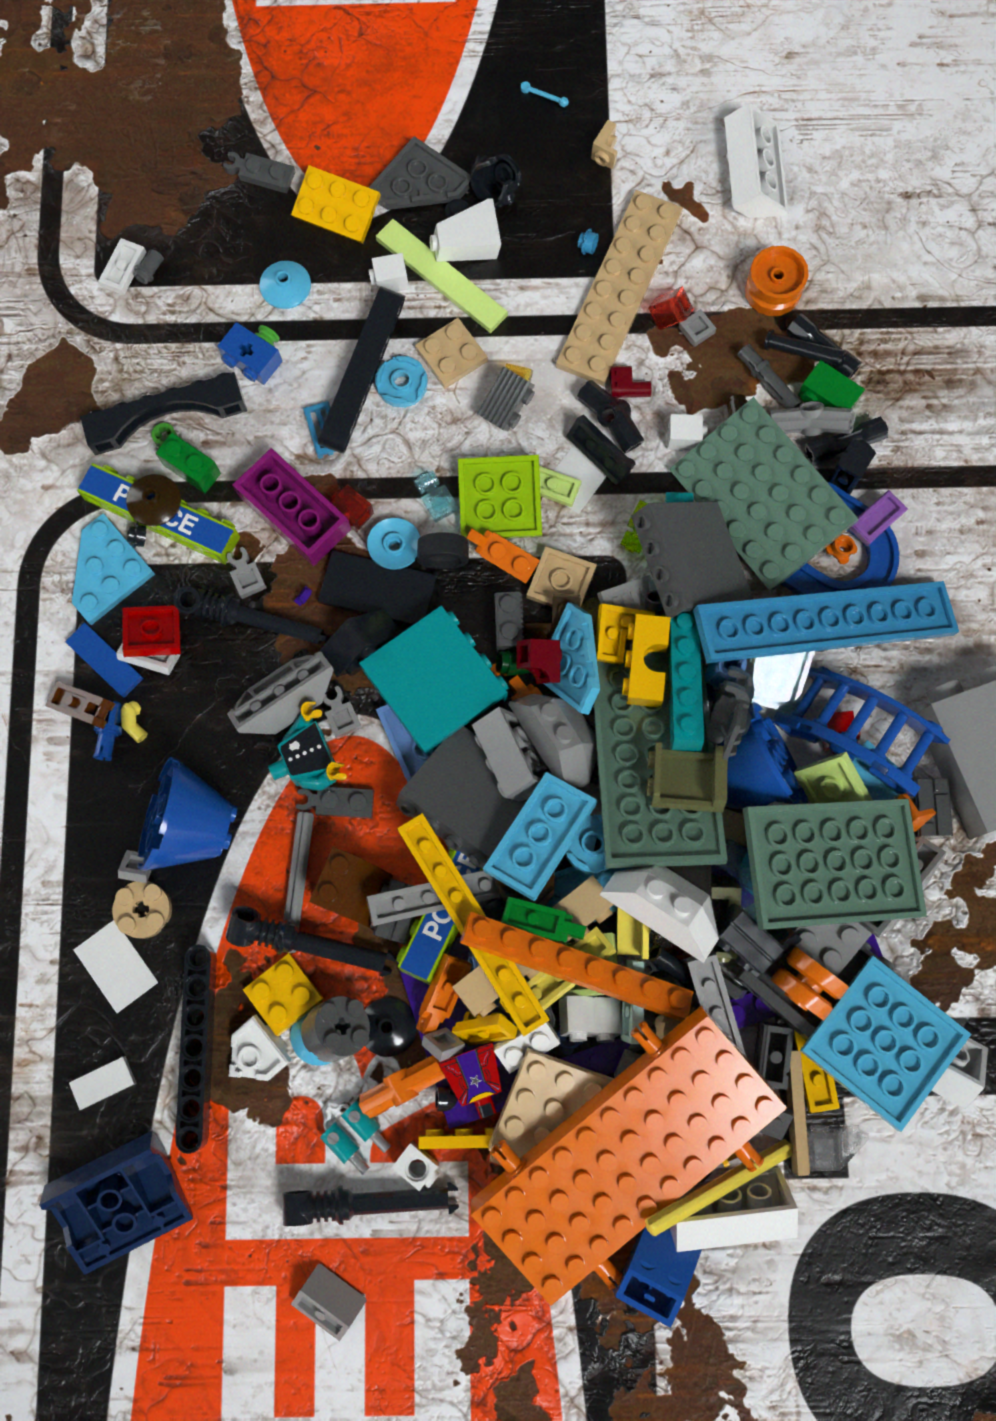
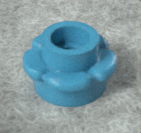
M588 229L586 233L582 232L580 234L578 248H581L583 255L586 253L593 254L596 250L599 235L592 232V229Z

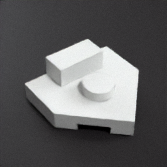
M257 1014L252 1016L232 1034L231 1064H229V1077H248L268 1081L292 1061L284 1050L287 1045L280 1036L278 1037L273 1033L268 1025H264Z

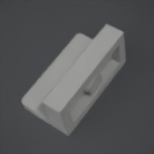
M318 1264L291 1305L340 1342L367 1300L322 1264Z

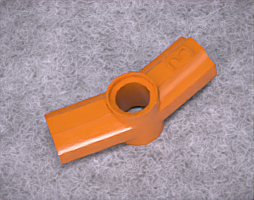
M429 1056L408 1069L405 1067L383 1079L382 1083L359 1095V1107L362 1113L366 1114L369 1118L376 1117L393 1106L397 1107L413 1099L422 1090L445 1079L446 1077L439 1066L440 1061L434 1056Z

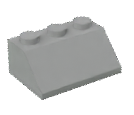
M498 707L472 724L476 733L474 738L478 746L486 754V764L498 780L497 788L501 795L518 802L529 799L546 773L535 772V767L546 764L515 714Z

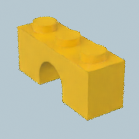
M636 614L635 622L629 623L627 640H633L632 651L626 650L625 667L630 668L629 678L623 679L622 695H627V704L660 708L662 706L666 673L650 670L645 665L644 657L652 652L666 653L671 617Z

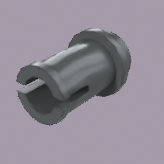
M150 249L140 266L137 265L134 268V277L143 284L152 282L154 279L153 274L164 261L163 256L156 250Z

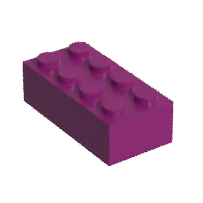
M272 448L232 484L238 496L313 567L351 531L348 518Z

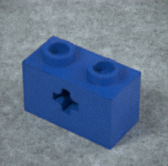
M237 322L217 346L222 356L221 360L230 368L237 367L247 379L252 382L257 380L263 385L266 384L283 362L277 348Z

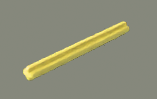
M786 1139L780 1140L759 1153L764 1158V1162L759 1167L753 1161V1165L757 1168L756 1171L749 1172L747 1167L741 1163L651 1215L645 1220L647 1231L652 1236H657L793 1155L792 1144Z

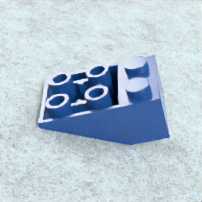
M645 1227L640 1231L622 1268L621 1273L623 1275L620 1284L617 1285L615 1283L616 1288L612 1289L614 1296L671 1328L686 1296L702 1249L677 1252L670 1228L657 1236H652Z

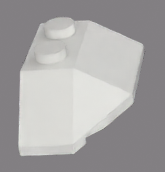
M665 866L635 867L617 871L600 893V896L703 963L719 939L710 895Z

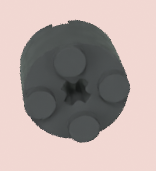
M345 996L333 997L310 1010L301 1027V1036L305 1048L323 1062H336L360 1051L369 1041L370 1023L362 1002Z

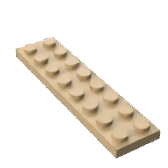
M635 190L556 362V368L588 381L593 380L603 387L605 386L611 372V367L615 364L682 215L683 207Z

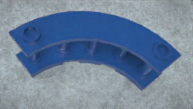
M819 666V668L806 667L804 672L814 681L795 710L790 711L789 714L776 712L772 718L773 723L790 737L799 738L814 744L821 740L830 744V751L836 754L847 752L851 761L857 758L870 766L868 772L895 793H906L908 796L915 797L921 787L912 780V772L931 742L949 743L951 739L942 733L943 728L933 721H927L905 705L868 685L832 672L824 666ZM822 688L835 690L817 718H813L812 721L803 718ZM846 694L864 700V704L846 732L840 734L828 728L827 723ZM878 707L895 718L876 748L869 750L858 744L856 737L874 708ZM904 724L919 733L921 737L902 767L896 768L886 761L887 757L885 754Z

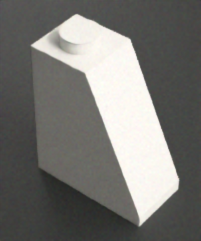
M486 199L436 224L434 235H430V249L435 251L436 262L497 259L501 240L493 199Z

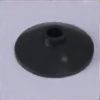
M381 998L372 1002L365 1009L370 1023L369 1041L366 1044L368 1050L379 1056L392 1057L403 1053L411 1046L416 1036L417 1024L412 1009L406 1003L396 998ZM386 1021L392 1024V1030L389 1033H385L382 1030V1024Z

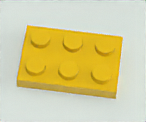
M308 165L291 215L294 218L363 244L381 194L371 188Z

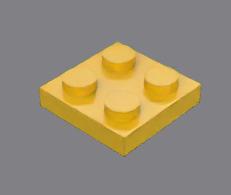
M290 953L243 989L273 1033L278 1037L309 1013L311 1009L325 1000Z

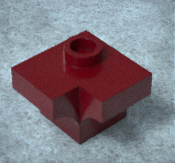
M526 639L517 641V669L529 670L535 676L536 684L560 683V662L562 660L560 640Z

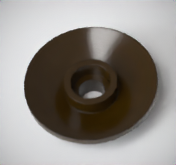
M159 474L146 475L135 481L130 487L126 498L127 509L130 515L142 525H163L173 519L179 511L181 505L180 490L174 481L166 476ZM150 494H156L154 499H147Z

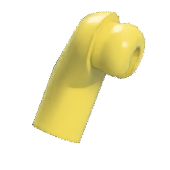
M135 701L125 703L120 710L121 726L137 743H140L147 737L148 733L136 721V715L140 714V705Z

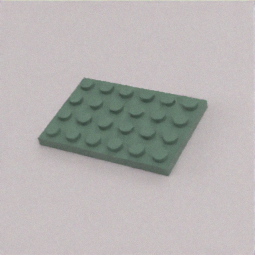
M754 397L669 469L688 493H693L696 502H718L736 551L770 592L859 521L858 517Z
M909 799L743 808L758 930L927 917Z

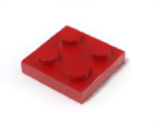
M175 605L123 608L124 657L181 654L180 615Z

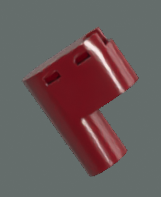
M632 366L611 367L610 390L614 398L651 397V381H633Z

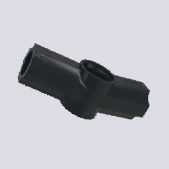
M593 380L587 381L580 388L577 395L579 397L578 400L597 415L598 422L602 426L610 429L624 454L629 453L644 443L642 435L630 417L631 407L626 400L614 398Z

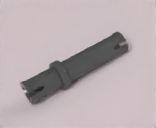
M750 343L738 352L737 356L752 371L751 375L754 378H758L785 409L797 408L802 403L772 370L770 362L767 359L763 360Z

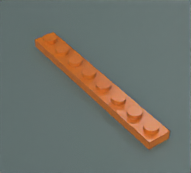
M470 912L467 916L460 941L461 944L681 1022L689 1016L693 991L474 912Z

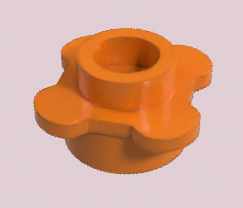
M842 534L828 545L825 550L829 555H833L840 564H847L851 554L857 552V546L851 537Z

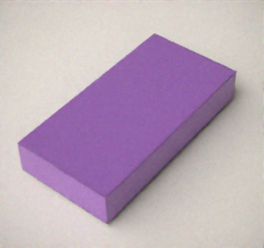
M888 490L858 517L859 521L849 529L868 546L900 518L908 508Z

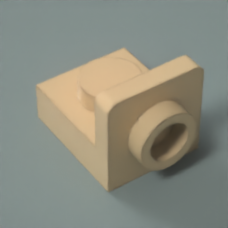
M607 120L593 142L591 159L601 166L613 169L616 165L618 153L617 150L613 149L618 138L615 136L617 124Z

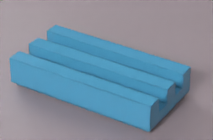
M329 401L303 408L318 459L323 458V455L326 454L329 456L333 455V452L336 451L326 447L321 448L318 445V437L310 413L316 412L322 431L324 421L320 410L326 409L328 416L331 408Z

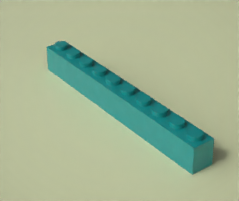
M666 492L664 503L694 502L693 493ZM687 611L670 619L667 647L670 750L701 752L704 743L700 636L694 612Z

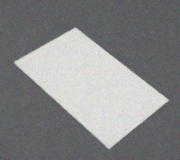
M574 444L554 470L582 481L573 506H567L578 514L606 478V475Z
M114 920L74 949V952L116 1013L120 1012L158 983L124 933L120 932Z

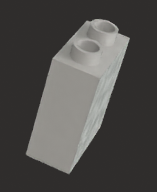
M996 665L978 673L982 685L964 692L959 679L927 691L926 694L931 704L918 713L927 721L930 720L939 724L943 728L942 733L951 739L948 744L931 742L929 750L942 779H949L950 797L969 840L996 830Z

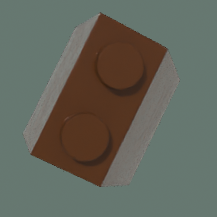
M332 847L309 902L370 928L371 918L366 896L380 894L383 885H389L393 875L360 857Z

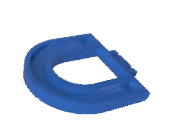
M827 482L857 517L869 508L833 483ZM888 527L868 546L861 541L867 553V566L864 573L853 580L838 581L831 579L806 563L781 585L796 595L891 586L897 574L900 559L895 534L891 527ZM850 529L847 530V532L858 538Z

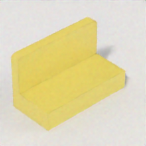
M617 907V955H641L642 959H649V927Z

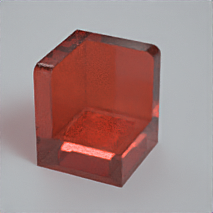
M683 286L656 297L648 307L659 330L687 320L694 310Z

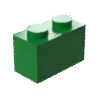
M820 360L802 384L798 396L801 397L804 403L817 401L823 403L824 407L853 409L865 389Z
M173 433L169 435L156 452L163 466L204 494L221 475L214 460Z

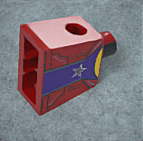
M493 1042L439 1062V1066L461 1106L474 1102L480 1119L497 1113L491 1096L502 1092Z

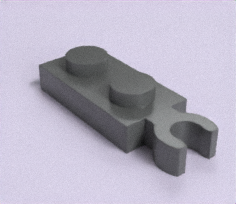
M228 152L229 161L235 163L231 165L223 164L227 174L235 175L238 173L241 181L288 193L296 173L294 166L246 153L245 158L242 159L237 153Z
M327 787L322 791L317 790V794H312L307 789L298 790L299 795L308 796L306 804H296V808L300 811H309L316 807L315 814L317 816L373 819L374 790Z

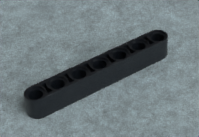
M380 286L322 428L318 445L342 454L345 453L402 311L405 295Z
M199 944L191 946L186 951L184 959L175 1141L177 1148L186 1154L201 1150L205 1147L209 1138L217 956L214 949ZM203 950L207 955V960L202 966H198L195 962V956L199 951ZM199 979L204 981L206 987L204 993L200 996L195 994L193 988ZM197 1009H200L204 1014V1020L200 1025L194 1024L192 1020V1015ZM195 1039L200 1040L203 1046L199 1055H195L191 1051V1043ZM193 1069L198 1070L201 1074V1081L197 1086L193 1085L189 1080L190 1072ZM190 1100L197 1101L200 1106L199 1113L196 1116L191 1115L188 1111ZM190 1130L198 1135V1143L195 1147L189 1145L186 1140L187 1133Z

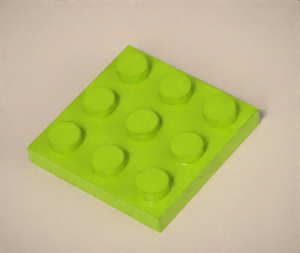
M539 455L458 459L462 536L467 537L469 531L473 528L482 535L489 530L505 539L542 537Z

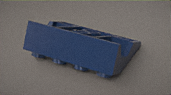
M153 1130L44 1185L39 1204L42 1210H51L63 1228L66 1247L84 1275L193 1219L192 1211L168 1155Z

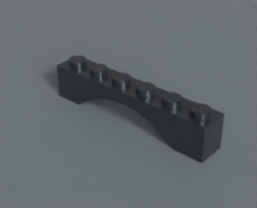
M235 372L221 373L215 378L204 381L196 380L184 387L169 388L165 392L156 395H144L139 400L132 402H120L108 409L93 410L87 415L80 416L87 445L96 456L122 448L129 437L139 428L152 420L168 414L200 412L223 419L247 412V407L240 383Z

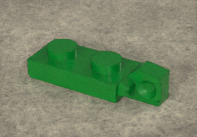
M512 897L507 898L501 921L504 924L555 942L565 943L568 937L583 940L586 932V926L572 923L573 916L566 914V911Z

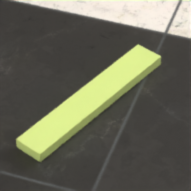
M394 219L376 235L377 242L392 254L403 253L404 263L490 334L508 316L506 309L446 261L436 262L435 252L431 251L428 246Z

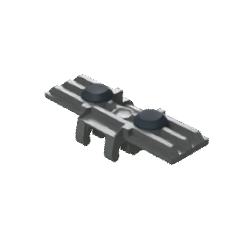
M747 659L745 671L735 666L728 668V675L737 678V681L724 680L723 684H719L714 696L707 739L711 743L718 744L725 738L722 757L724 760H728L729 757L736 755L737 745L740 744L741 737L747 733L751 723V715L748 712V708L752 702L755 687L753 685L754 665L750 662V659Z

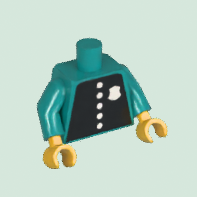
M305 702L301 706L300 716L278 745L282 759L268 765V768L275 781L289 775L296 786H301L303 789L322 791L335 783L336 780H345L347 775L339 772L344 763L335 762L322 729L316 721L313 722V718L322 716V711H312L316 702Z

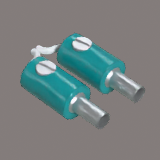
M357 1100L351 1106L340 1104L337 1107H333L330 1105L325 1111L327 1113L323 1123L325 1132L321 1135L320 1139L343 1164L350 1161L363 1175L370 1167L357 1154V1150L360 1147L336 1122L328 1127L331 1111L337 1112L342 1108L347 1109L341 1117L364 1142L371 1139L383 1153L391 1145L378 1132L381 1125L373 1117L369 1118L366 1114L362 1113Z

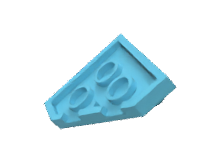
M104 513L82 529L72 604L90 625H93L155 575Z
M567 602L551 639L560 640V648L562 650L560 683L544 685L578 712L589 715L600 691L592 615L578 605Z

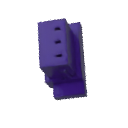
M305 586L294 602L301 606L310 597L312 590Z

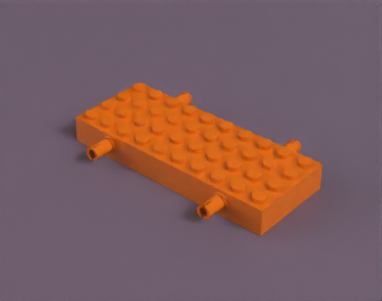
M702 1005L661 1040L648 1026L646 1021L639 1023L640 1030L645 1035L635 1027L631 1031V1036L638 1041L646 1053L521 1158L517 1156L504 1139L498 1142L500 1147L495 1145L491 1149L490 1154L494 1156L505 1171L471 1199V1216L550 1306L592 1271L596 1272L610 1290L615 1289L616 1286L613 1281L619 1285L623 1274L618 1271L608 1258L646 1227L645 1220L648 1217L676 1202L733 1153L747 1167L749 1172L757 1170L753 1165V1161L759 1167L763 1164L764 1158L748 1141L786 1110L787 1107L780 1096Z

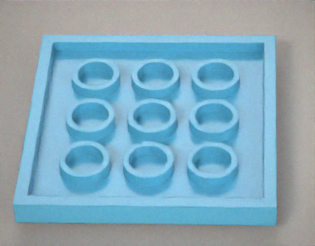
M870 956L848 985V990L841 999L836 1001L833 1005V1010L824 1021H821L800 1051L894 1129L902 1132L972 1034L876 957Z

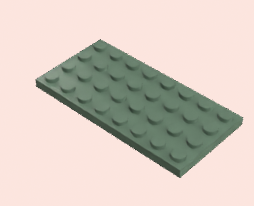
M700 651L704 743L701 752L714 753V743L707 739L710 710L703 652ZM652 652L644 657L645 665L650 670L666 673L661 708L627 704V695H622L623 679L629 678L630 668L625 667L626 653L624 654V663L620 665L597 661L600 691L593 704L605 868L726 864L728 859L722 813L651 807L652 796H646L647 778H652L653 769H647L649 751L654 752L656 742H662V749L670 750L667 652Z

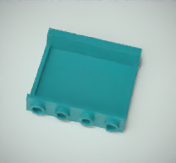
M442 605L359 663L364 674L426 757L435 751L434 747L501 699L504 702L508 700V692L506 690L509 687L500 675L496 677L490 670L492 664L485 654L479 655L473 648L476 644L468 632L464 634L457 626L460 623L451 610L446 612Z

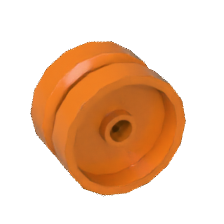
M771 246L762 250L754 258L745 284V297L750 306L757 312L767 316H782L791 312L798 305L809 277L808 265L803 256L795 249L786 246Z
M794 947L786 959L788 964L796 969L799 974L795 977L785 968H778L770 980L785 991L784 995L805 1011L810 1010L824 1021L833 1010L830 1002L820 996V993L824 990L834 999H841L849 986L800 949Z

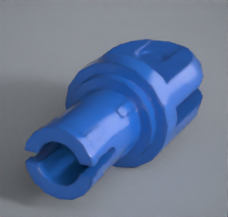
M113 701L115 706L112 711L108 712L105 721H107L105 728L101 729L96 726L93 728L96 734H98L93 755L95 759L104 760L105 758L106 761L112 760L115 737L122 734V727H120V710L122 705L119 701Z

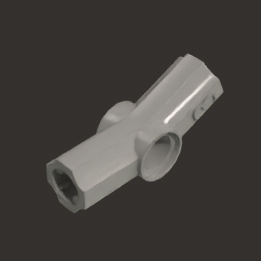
M817 401L805 402L799 408L771 410L770 414L771 418L785 434L800 432L805 436H817L823 432L851 434L855 422V412L853 409L824 407L823 403Z

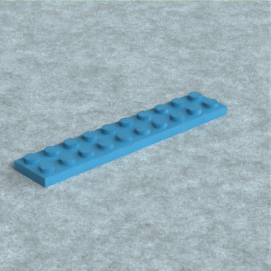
M944 581L697 605L693 609L706 663L954 636L959 632Z

